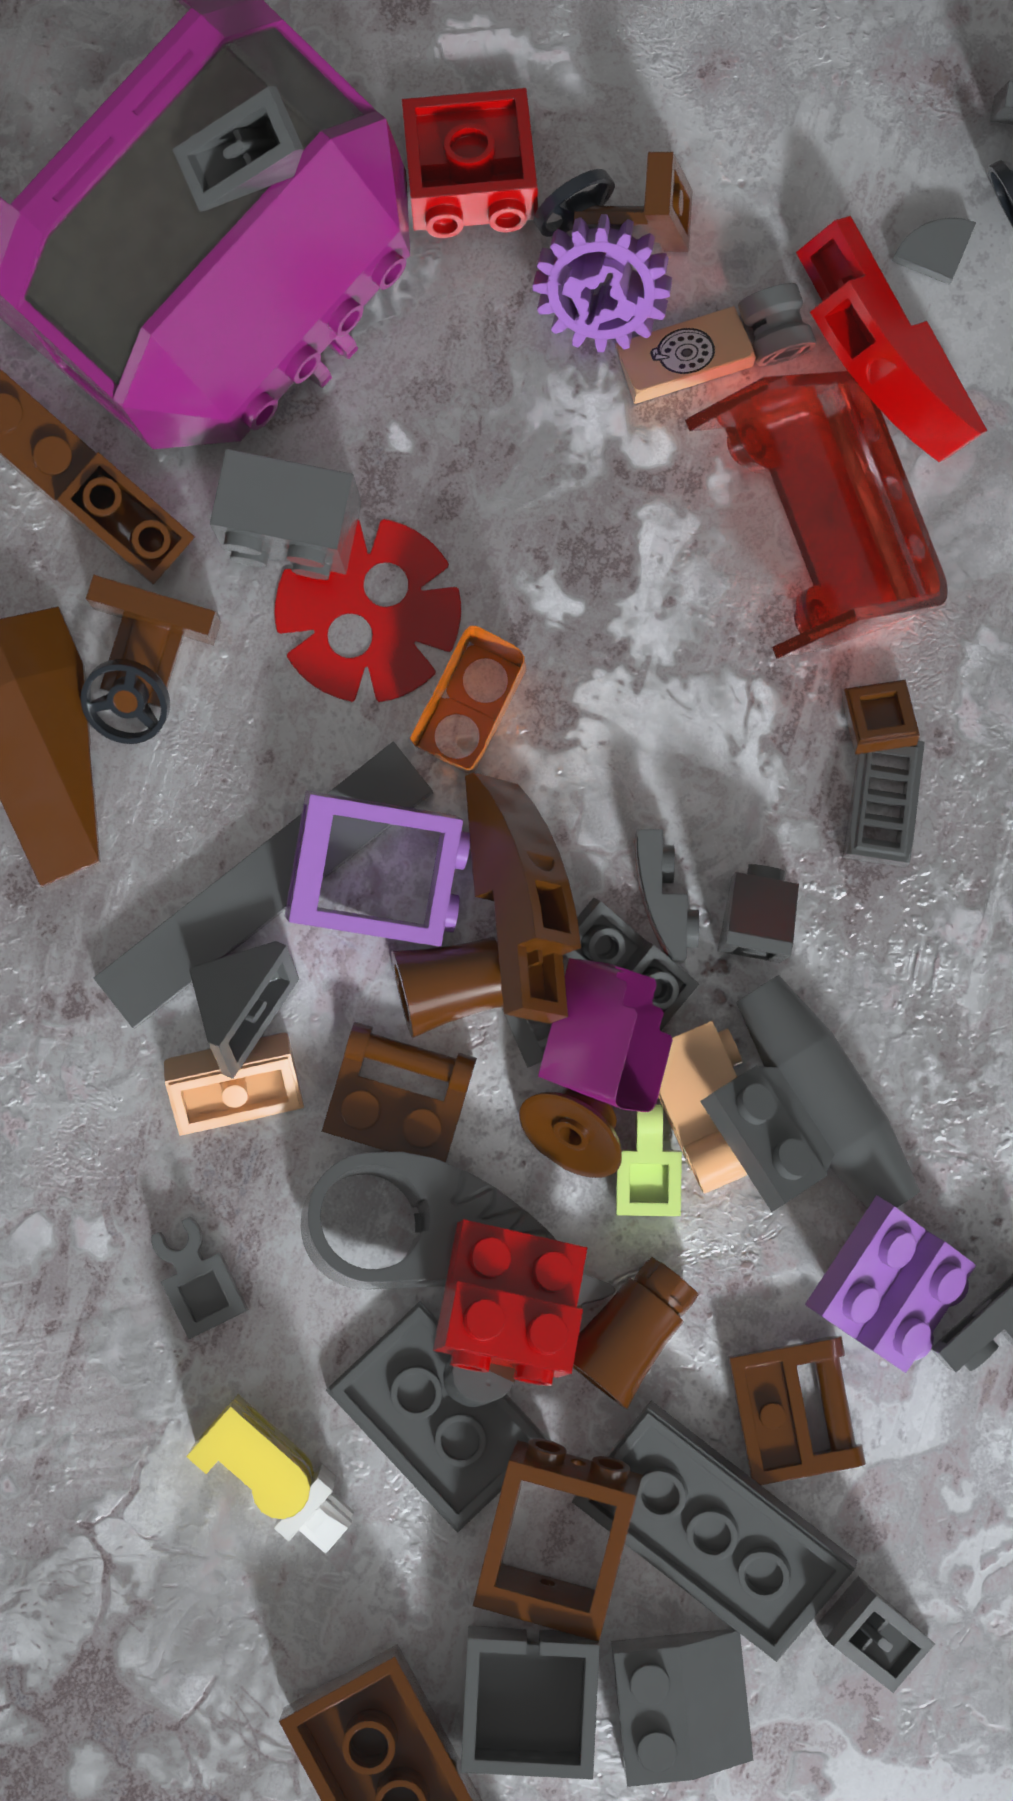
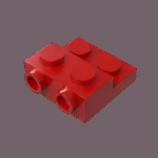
M526 88L402 99L414 231L427 230L434 237L450 238L459 234L464 226L490 224L494 230L508 233L521 229L528 220H534L535 213L538 210V186Z
M465 1219L457 1222L433 1351L451 1354L450 1365L461 1369L489 1372L491 1363L515 1368L513 1379L535 1385L552 1386L554 1377L559 1378L572 1374L583 1309L577 1308L588 1247Z

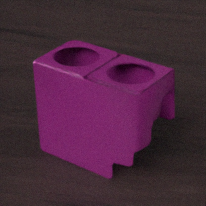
M569 958L565 973L568 1017L551 1024L538 1077L620 1109L650 1112L653 1110L658 1099L673 1042L671 1035L660 1031L659 1028L664 1013L662 1008L654 1005L652 1001L656 989L655 978L610 963Z

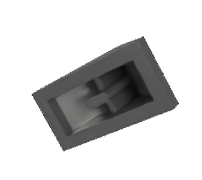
M268 86L172 150L198 210L206 211L294 177L304 149L277 87Z
M277 941L189 968L208 1044L222 1075L234 1079L299 980L287 946Z
M859 1576L816 1624L831 1645L892 1693L895 1692L935 1645L930 1638Z

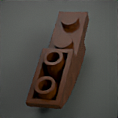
M0 369V455L6 460V463L75 522L154 585L195 536L104 456L91 449Z
M475 772L465 776L474 892L475 897L494 901L504 1015L549 1024L567 1018L568 1008L563 954L580 949L581 942L571 887L560 852L535 804L519 784Z

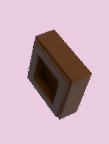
M906 679L845 688L843 690L841 699L855 755L917 745L920 734Z

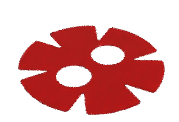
M387 519L380 521L375 541L369 554L361 524L358 520L346 574L330 571L329 579L322 580L292 572V569H285L283 571L277 589L274 610L277 632L283 634L309 630L315 631L314 634L289 651L287 658L298 673L314 687L333 697L350 702L356 699L365 667L369 669L375 697L378 702L402 697L419 688L436 674V670L414 643L417 641L450 652L454 647L461 621L459 589L457 587L421 590L424 585L449 567L448 561L439 549L421 533L406 525ZM377 564H395L407 576V593L399 603L393 606L384 607L376 605L367 597L364 591L365 576ZM344 614H356L363 617L369 623L372 630V641L369 648L362 655L354 658L338 655L332 650L328 642L330 625L336 618Z

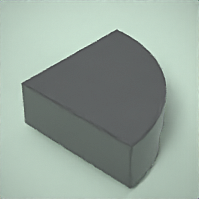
M942 218L921 225L904 239L897 249L892 262L950 285L976 222L962 218Z

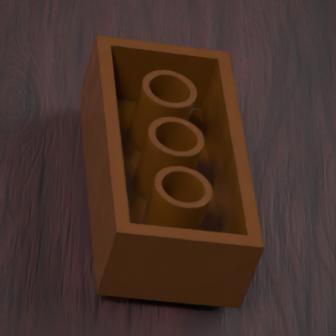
M398 1644L287 1705L282 1711L279 1723L321 1801H482L468 1773H461V1760Z

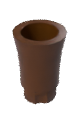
M494 936L444 947L391 951L400 1002L412 1038L446 1023L482 1011L503 1007L498 940L496 941Z
M651 1257L641 1267L634 1280L628 1277L612 1299L579 1332L573 1369L610 1399L627 1410L644 1377L666 1344L684 1323L681 1317L693 1305L699 1294L673 1270Z

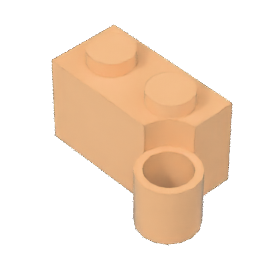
M713 1020L672 1038L673 1042L658 1095L687 1165L693 1171L703 1194L747 1176L742 1165L700 1102L737 1078L734 1067L743 1064L729 1029L717 1032Z

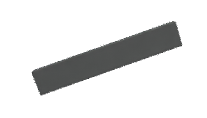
M393 741L327 794L415 808L433 794V790ZM302 813L93 977L132 1028L138 1027L192 984L189 968L226 957L286 909ZM333 815L322 880L393 824Z

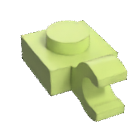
M655 1104L650 1112L636 1111V1150L622 1149L621 1165L616 1171V1215L681 1216L682 1151L663 1150V1106Z

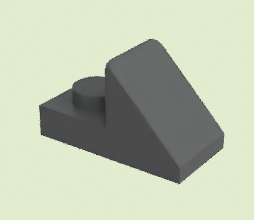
M1013 1274L931 1348V1351L948 1369L957 1372L964 1365L969 1371L978 1368L998 1349L999 1345L993 1339L1000 1332L1013 1345Z

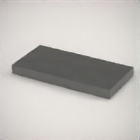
M652 1400L606 1455V1457H612L629 1465L630 1471L643 1475L625 1544L776 1662L856 1569L857 1560ZM574 1495L572 1503L610 1532L617 1506Z

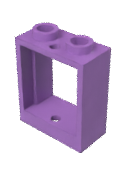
M306 790L284 916L290 923L441 947L444 932L453 933L456 927L460 897L459 895L451 894L455 869L464 870L466 867L470 849V833L462 831L463 819L456 815ZM333 815L440 832L424 924L318 907Z

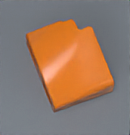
M469 626L462 634L433 696L410 737L414 746L468 774L475 772L527 670L525 658L521 650L478 626ZM492 659L501 664L506 671L508 678L507 688L503 695L493 702H478L472 699L465 691L463 685L464 673L467 667L476 660ZM445 690L450 698H442ZM455 714L469 717L474 721L479 730V743L476 749L470 755L459 759L444 755L438 749L435 742V731L438 724L444 718Z

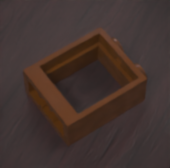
M531 1439L529 1443L517 1440L508 1462L473 1606L599 1642L643 1475L630 1471L629 1465L612 1457L596 1456L592 1460L566 1454L567 1450L564 1446L550 1440ZM523 1481L617 1506L595 1590L502 1564Z

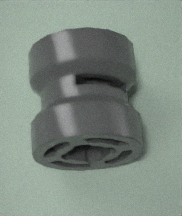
M785 283L768 287L747 296L738 304L743 323L753 328L755 340L752 347L758 366H770L789 361L808 353L817 345L811 326L802 320L800 309L803 305V300L796 283Z

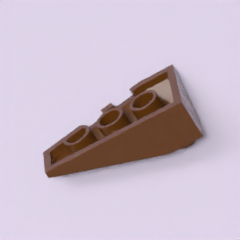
M58 606L0 619V801L42 888L101 863L95 788L92 781L90 756V725L81 706V691L86 681L85 665Z

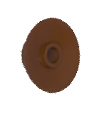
M565 1088L561 1093L541 1092L527 1098L522 1103L519 1117L523 1131L534 1147L554 1163L571 1173L589 1178L607 1177L619 1169L622 1161V1147L614 1130L617 1124L616 1115L609 1104L569 1088Z

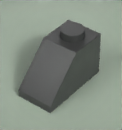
M748 864L747 874L734 873L730 881L718 952L781 963L791 956L799 884L784 881L785 870L764 865Z

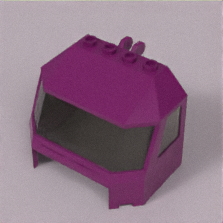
M177 0L188 9V12L11 204L0 197V319L152 449L241 442L251 430L257 431L270 421L277 410L278 400L294 382L299 384L309 378L312 382L323 388L332 379L328 368L320 361L321 353L329 346L335 353L344 356L346 359L352 357L358 350L355 340L348 333L358 324L363 315L365 304L379 289H388L400 278L406 267V259L410 256L407 174L386 118L376 111L264 0ZM276 86L304 149L294 177L212 209L199 211L172 149L266 87Z

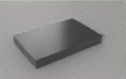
M419 1301L337 1378L326 1391L458 1533L501 1492L508 1462L517 1440L529 1443L531 1439H549L507 1394L494 1402L474 1408L462 1405L448 1395L444 1387L443 1372L451 1354L433 1351L439 1320Z

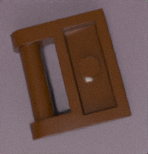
M354 1022L321 1132L388 1152H405L435 1158L446 1163L477 1058L463 1053H458L457 1058L373 1034L372 1026ZM368 1058L448 1082L449 1086L444 1101L359 1076L364 1059Z
M842 1336L819 1338L803 1343L728 1356L750 1477L760 1485L852 1469L866 1464L863 1445L856 1444L841 1369L839 1357L845 1356ZM808 1363L815 1364L830 1449L814 1453L797 1365Z

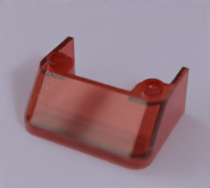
M848 371L766 376L685 419L689 431L725 428L728 450L732 458L739 465L746 467L754 473L770 472L810 575L813 586L800 592L796 599L794 621L800 634L772 647L776 659L829 649L918 616L944 604L948 595L946 577L883 414Z

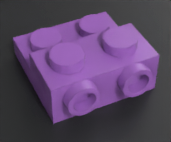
M876 1195L805 1305L906 1373L915 1360L922 1359L930 1352L934 1342L933 1331L948 1308L959 1304L966 1297L969 1289L968 1278L977 1265L948 1243L924 1229L894 1205Z

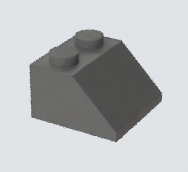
M723 1629L611 1641L627 1787L695 1780L754 1761L741 1636L739 1632L735 1629Z

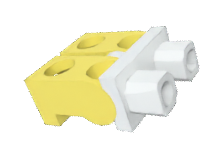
M239 1394L200 1436L186 1456L205 1474L210 1471L217 1461L222 1463L252 1490L254 1503L260 1511L271 1518H277L274 1529L287 1541H290L299 1530L326 1554L352 1524L350 1518L353 1516L354 1511L333 1493L336 1475L323 1464L314 1472L312 1462L307 1455Z

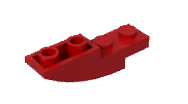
M851 215L834 220L796 251L798 258L823 301L810 311L812 317L850 375L872 402L899 430L938 462L948 459L988 431L928 321L911 326Z

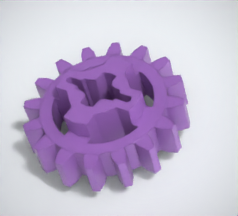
M601 214L597 228L589 229L587 223L579 217L574 221L571 237L557 229L553 233L551 249H541L536 266L539 270L536 271L533 281V291L541 294L537 311L539 314L555 313L551 331L557 334L567 328L574 331L572 345L577 348L584 342L586 337L595 339L597 352H604L608 339L614 338L624 350L630 348L633 331L647 339L652 333L653 319L663 320L665 317L668 300L665 298L670 297L672 277L665 275L669 258L666 253L651 255L655 237L649 233L638 240L632 236L634 222L629 219L622 224L619 230L611 229L608 215ZM612 273L611 279L606 282L605 286L602 285L598 294L593 295L594 289L599 286L600 282L604 283L607 274Z

